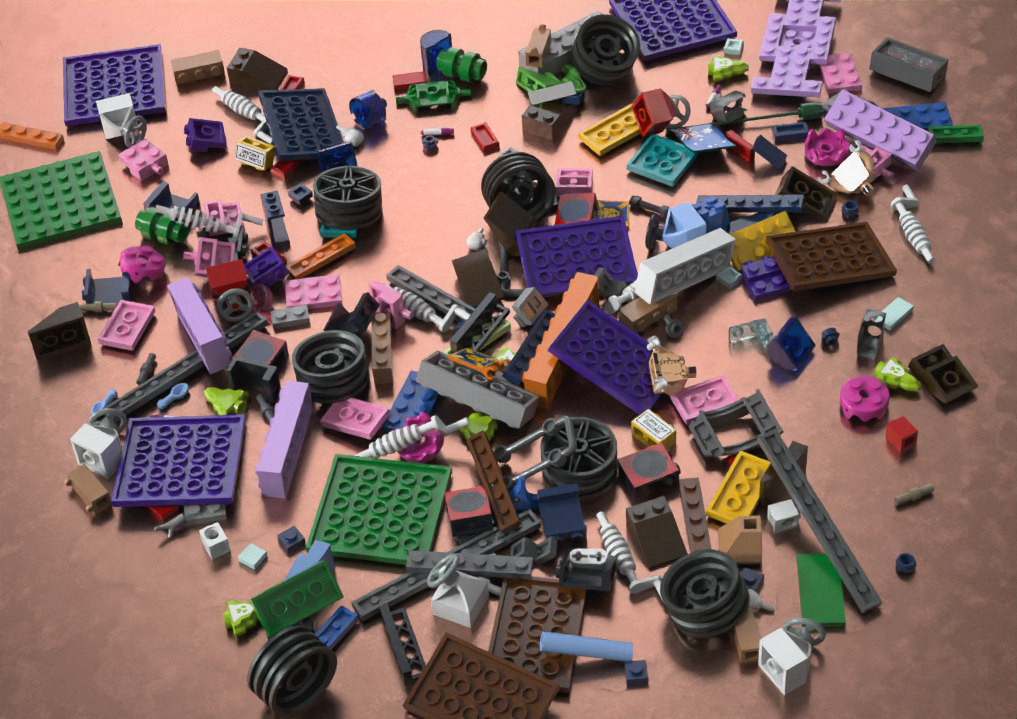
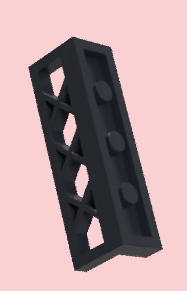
M489 292L450 339L451 354L468 347H472V350L479 352L510 314L509 308L497 304L496 294ZM495 310L502 312L501 315L492 316ZM492 322L491 327L483 329L482 326L484 324ZM482 335L481 339L473 341L472 338L474 336Z
M388 604L379 606L381 619L404 685L417 682L421 673L412 675L411 669L414 665L422 668L423 671L426 664L406 609L402 608L390 612ZM403 616L404 621L401 625L394 623L393 618ZM401 632L410 635L407 642L400 640L399 635ZM407 649L416 652L412 659L406 657L405 652Z

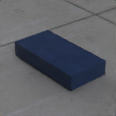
M806 122L772 126L775 142L807 138L809 133Z
M762 135L756 138L752 150L778 169L783 167L788 156Z

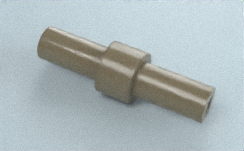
M96 301L91 304H80L81 311H95V313L104 310H115L118 303Z
M928 484L920 488L914 487L909 489L907 493L894 497V501L899 505L909 500H918L922 495L933 492L934 486Z

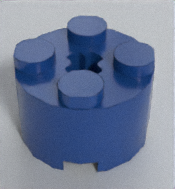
M709 197L704 202L692 204L693 208L706 223V233L719 228L724 231L727 230V225H730V219L724 201L717 200V197Z

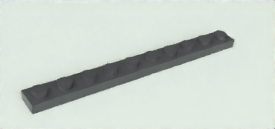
M256 311L223 332L227 339L226 347L228 346L231 350L239 343L245 341L253 330L261 331L269 325L268 320ZM197 349L103 409H117L126 416L154 399L165 390H168L176 383L205 366ZM116 415L113 418L114 423L120 420Z
M775 429L758 436L757 441L861 612L865 613L881 606L883 603L778 431Z
M528 509L518 515L522 523L519 527L503 534L498 525L493 530L480 534L448 551V553L489 555L541 527V522ZM408 572L352 601V607L360 619L364 621L379 613V606L388 604V607H391L427 588V578L430 573Z

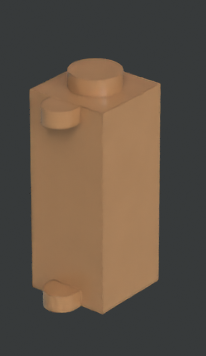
M544 24L534 27L525 52L526 66L543 68L551 45V29L546 28Z
M85 464L67 473L68 478L64 481L65 485L73 487L87 504L86 510L89 513L93 512L96 515L112 505L109 492Z
M751 605L748 606L743 618L732 627L741 663L759 660L760 635L755 621L758 611L757 609H752Z

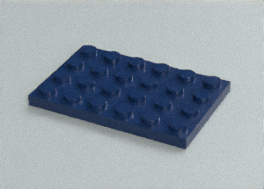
M325 88L259 91L258 97L279 161L347 157L348 151L340 130L336 128L338 123Z

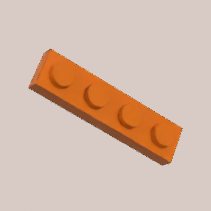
M2 122L0 125V139L53 150H57L64 140L63 134L5 122Z
M344 233L287 265L286 268L290 272L289 275L294 280L301 279L356 248L355 242Z

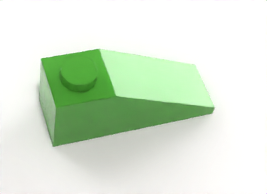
M518 67L516 83L528 92L561 84L554 78ZM560 98L550 101H560Z

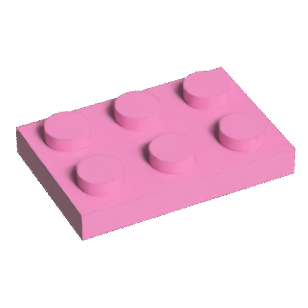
M851 53L829 55L827 65L818 64L828 94L839 93L842 89H848L849 92L862 90V82Z
M340 274L285 281L287 308L307 305L308 309L333 307L337 303L343 305Z
M120 300L98 337L99 344L133 351L156 312L155 307Z
M724 375L683 388L675 395L670 396L686 425L690 424L692 420H696L700 410L703 412L715 410L739 400Z
M349 398L345 401L333 403L320 420L322 427L371 440L390 415V410L388 407Z

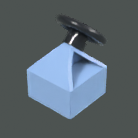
M689 201L669 208L664 227L659 226L660 219L658 214H653L647 226L645 246L648 250H651L656 240L663 241L671 248H675L705 235L706 223Z

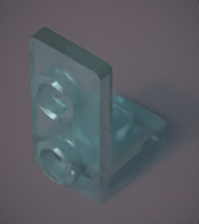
M765 318L729 328L730 343L757 336L765 349L773 347V332Z

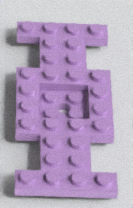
M789 0L786 15L769 14L759 61L774 62L771 78L754 77L751 93L820 98L822 81L806 80L811 64L827 65L836 17H820L824 1L840 2L841 0Z

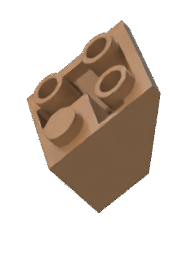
M738 516L718 529L719 551L731 556L737 565L762 564L760 516Z

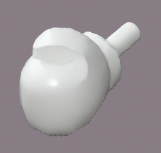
M337 125L336 128L343 132V138H345L347 147H357L363 142L364 136L359 130L350 127L345 129Z
M480 228L478 232H473L467 238L466 244L469 249L480 251L486 246L487 240L484 239V234H482L483 228Z
M748 589L750 594L749 606L751 605L752 609L759 611V608H763L773 612L774 606L762 603L763 597H760L756 591Z

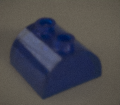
M431 30L424 33L420 38L422 68L427 75L438 70L436 63L440 51L448 50L452 47L451 33L445 30Z
M351 141L317 151V160L321 173L335 167L358 166Z
M793 316L786 321L770 341L767 351L773 362L781 368L797 370L816 345L798 318Z

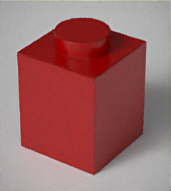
M904 416L893 419L887 424L886 438L900 452L917 443L918 430Z

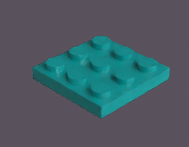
M652 133L626 164V170L673 187L696 159L698 153L691 152L683 144Z

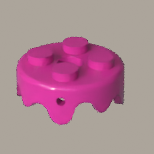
M824 128L818 134H816L815 130L811 129L804 146L807 159L820 166L840 164L847 158L849 151V142L846 141L845 133L842 129L832 132L830 129Z
M131 246L121 252L118 266H120L122 273L128 272L131 280L134 283H138L144 276H148L151 281L156 280L157 277L162 279L166 261L159 252L153 250L150 246Z
M858 376L849 379L843 384L839 403L847 419L856 415L864 422L874 417L882 420L889 405L890 393L882 381L869 376ZM861 394H867L869 397H861Z
M420 412L417 417L407 418L404 427L409 426L411 428L413 424L422 426L432 420L428 414ZM432 429L422 434V437H425L422 444L418 445L416 440L415 443L409 444L407 448H403L398 453L408 462L427 463L441 451L444 435L436 429Z

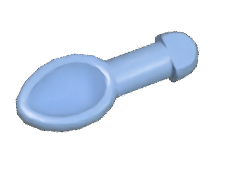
M180 383L175 385L168 396L158 401V408L165 409L174 400L185 397L189 391L188 384Z
M114 389L108 391L107 396L92 407L91 414L103 409L114 398H117V391Z

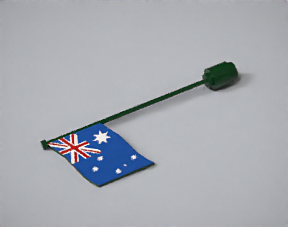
M817 102L802 103L795 112L736 119L729 123L720 121L676 128L666 127L665 131L666 134L672 133L679 138L683 145L693 153L736 148V145L731 143L714 126L798 115V118H801L802 121L819 119V117L823 116L822 103Z

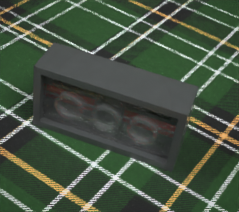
M887 37L872 51L869 69L931 92L945 78L949 59Z

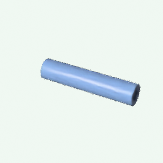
M542 632L540 651L626 662L632 659L633 643Z

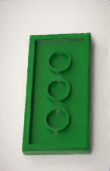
M797 554L801 618L814 620L822 627H845L842 580L827 554Z
M323 559L250 598V601L267 636L272 637L344 598L326 559Z

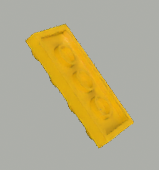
M632 104L579 132L578 138L601 156L639 135L641 132L631 108Z
M786 211L730 234L736 239L731 262L737 272L741 270V266L747 261L757 262L765 256L773 257L765 242L766 236L795 232Z
M739 451L706 510V516L726 524L738 516H752L759 503L760 480L770 462Z

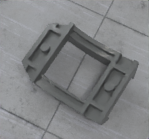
M759 389L755 390L756 393L748 398L743 397L724 407L705 412L699 411L696 420H692L688 427L705 457L738 454L739 451L745 452L760 446L757 438L762 434L775 429L779 435L784 433ZM751 414L761 434L744 442L722 447L712 427Z

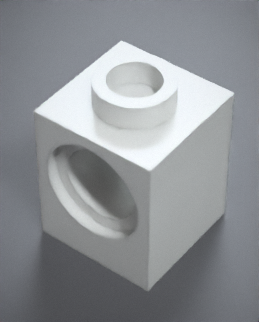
M791 499L768 505L767 519L775 534L798 527L801 513L799 508L794 506Z
M218 522L199 530L202 543L212 560L231 551L228 538Z

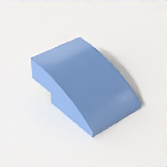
M315 540L307 556L298 554L284 580L323 559H326L333 574L335 566L331 544Z

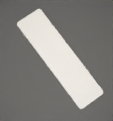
M572 82L528 92L532 105L576 94Z

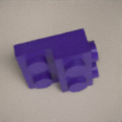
M189 118L188 124L184 126V135H187L186 146H190V150L207 152L208 147L226 148L227 141L222 121Z
M272 246L244 264L247 276L259 293L269 290L271 285L277 281L284 280L286 275L290 273Z
M765 256L760 261H747L741 266L743 281L755 301L790 292V285L774 257Z

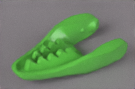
M565 64L562 66V72L568 78L565 77L561 81L550 72L544 73L545 76L554 78L561 84L572 82L576 93L586 90L585 83L572 65Z

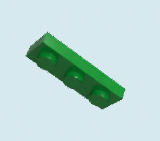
M981 125L928 127V132L935 136L936 144L983 142L984 139Z

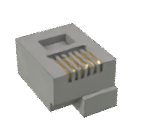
M535 287L526 288L511 306L516 312L513 318L520 327L531 325L547 307L548 303Z

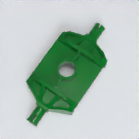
M453 80L412 84L406 96L395 97L396 104L407 102L413 111L417 113V107L451 104V108L454 109L459 98L471 96L470 89L460 90Z

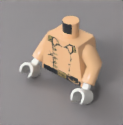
M856 140L855 143L858 147L855 148L850 144V151L853 153L831 174L832 177H829L827 171H822L827 178L821 179V177H818L821 183L828 182V185L837 191L847 194H858L862 191L866 196H869L875 190L870 184L876 177L874 174V160L864 148H861V142Z
M657 336L647 339V342L650 343L647 345V349L649 351L653 350L649 360V368L654 394L666 393L673 396L685 387L688 378H696V367H686L684 357L662 347Z

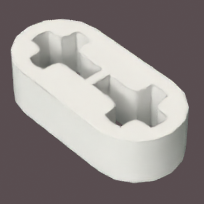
M574 549L570 552V566L602 570L608 553L603 549Z

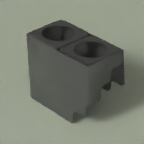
M735 90L709 102L713 119L729 123L742 117V114L748 110L743 108L741 103L744 102L743 97L746 98V93ZM736 101L733 107L727 106L728 104Z
M871 309L866 310L858 333L857 355L876 359L884 337L886 313ZM878 316L883 317L882 321L880 322H874L871 320V318L876 320ZM877 326L880 328L881 334L878 336L871 335L868 332V327Z

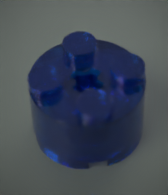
M373 89L354 97L349 102L350 113H354L355 116L353 120L361 129L371 128L387 119V102Z

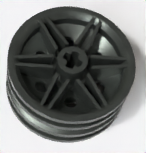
M608 14L593 16L581 25L571 49L573 66L584 79L591 83L603 86L618 84L628 77L640 53L639 36L635 29L622 18Z
M511 152L498 157L487 167L481 181L482 196L489 208L499 192H503L530 213L537 222L541 221L550 212L555 202L556 188L553 179L541 161L529 153Z
M359 166L335 167L318 175L313 182L315 216L325 226L340 230L359 229L373 224L382 215L381 179L370 169Z
M340 330L320 332L304 339L296 346L292 353V364L296 381L309 383L313 402L326 404L345 401L360 393L369 382L370 372L364 344L353 333Z
M573 417L571 419L577 442L575 452L566 457V463L562 467L551 465L542 470V476L549 488L578 483L579 499L592 498L609 489L617 477V440L611 429L602 422L592 418ZM565 424L560 427L561 430L558 435L549 436L546 434L542 437L540 444L541 461L547 459L552 450L560 449L562 451L569 446Z
M699 550L681 557L668 568L660 584L661 598L676 627L684 634L692 637H712L728 631L743 618L750 602L749 590L736 562L731 556L719 550Z
M302 625L291 626L274 635L258 651L249 667L247 684L249 689L259 699L264 701L276 715L290 717L307 709L325 692L335 675L337 656L307 627Z

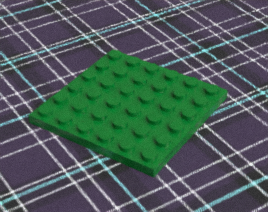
M101 151L0 176V184L18 249L122 222Z
M335 454L306 544V553L309 552L314 541L317 540L331 544L333 556L406 565L409 550L431 551L445 501L444 492H447L452 467Z

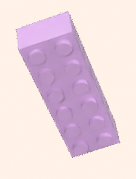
M843 89L824 118L828 127L836 131L842 129L846 136L859 140L862 144L872 149L879 147L891 153L892 159L916 171L920 170L937 142L934 134Z
M187 277L167 285L177 315L209 373L212 374L227 368L228 364H231L229 358L232 357L229 347H226L227 339L225 334L221 332L220 326L215 321L207 303L204 302L195 282L191 283Z
M286 381L284 388L280 390V401L275 405V416L270 421V432L266 433L265 447L260 452L261 460L260 463L256 464L255 474L259 478L258 487L261 488L262 496L286 499L313 412L309 383Z

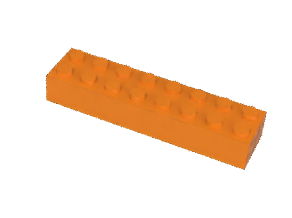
M577 272L574 279L570 280L569 289L564 292L562 303L557 306L556 315L554 318H551L549 329L544 332L543 341L541 344H538L536 355L534 358H531L529 369L523 374L522 382L524 383V389L540 396L537 405L539 408L548 410L569 365L547 350L587 300L596 306L599 305V277Z

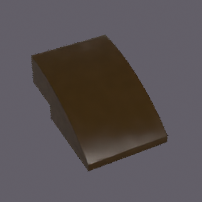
M487 249L451 260L468 305L476 309L489 292L496 294L497 302L505 299Z
M944 344L912 358L908 365L909 369L924 387L944 403L978 388L977 383L957 355L952 356Z
M792 441L788 449L803 474H805L808 446ZM771 463L760 480L759 507L762 508L776 502L789 493Z

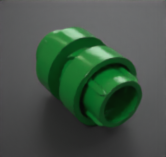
M450 47L448 50H441L437 57V68L446 77L456 79L459 76L462 81L473 83L475 80H482L486 75L487 61L481 58L479 53L467 51L464 54L463 49Z
M155 207L140 210L135 219V228L140 231L142 237L153 241L158 240L160 243L173 246L177 242L183 243L189 233V225L188 227L184 226L185 222L183 220L181 224L177 223L178 218L172 221L170 216L155 212Z

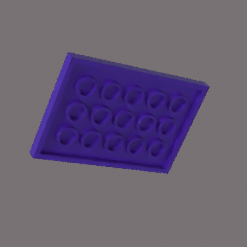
M624 215L516 230V239L527 288L535 287L542 297L563 295L565 291H568L570 280L574 279L577 272L594 276L598 268H605L613 280L624 281L627 285L632 284L638 278Z
M589 300L583 304L547 350L639 415L647 409L650 410L662 394H654L649 368V360L653 350L649 351L647 349V345L650 343Z

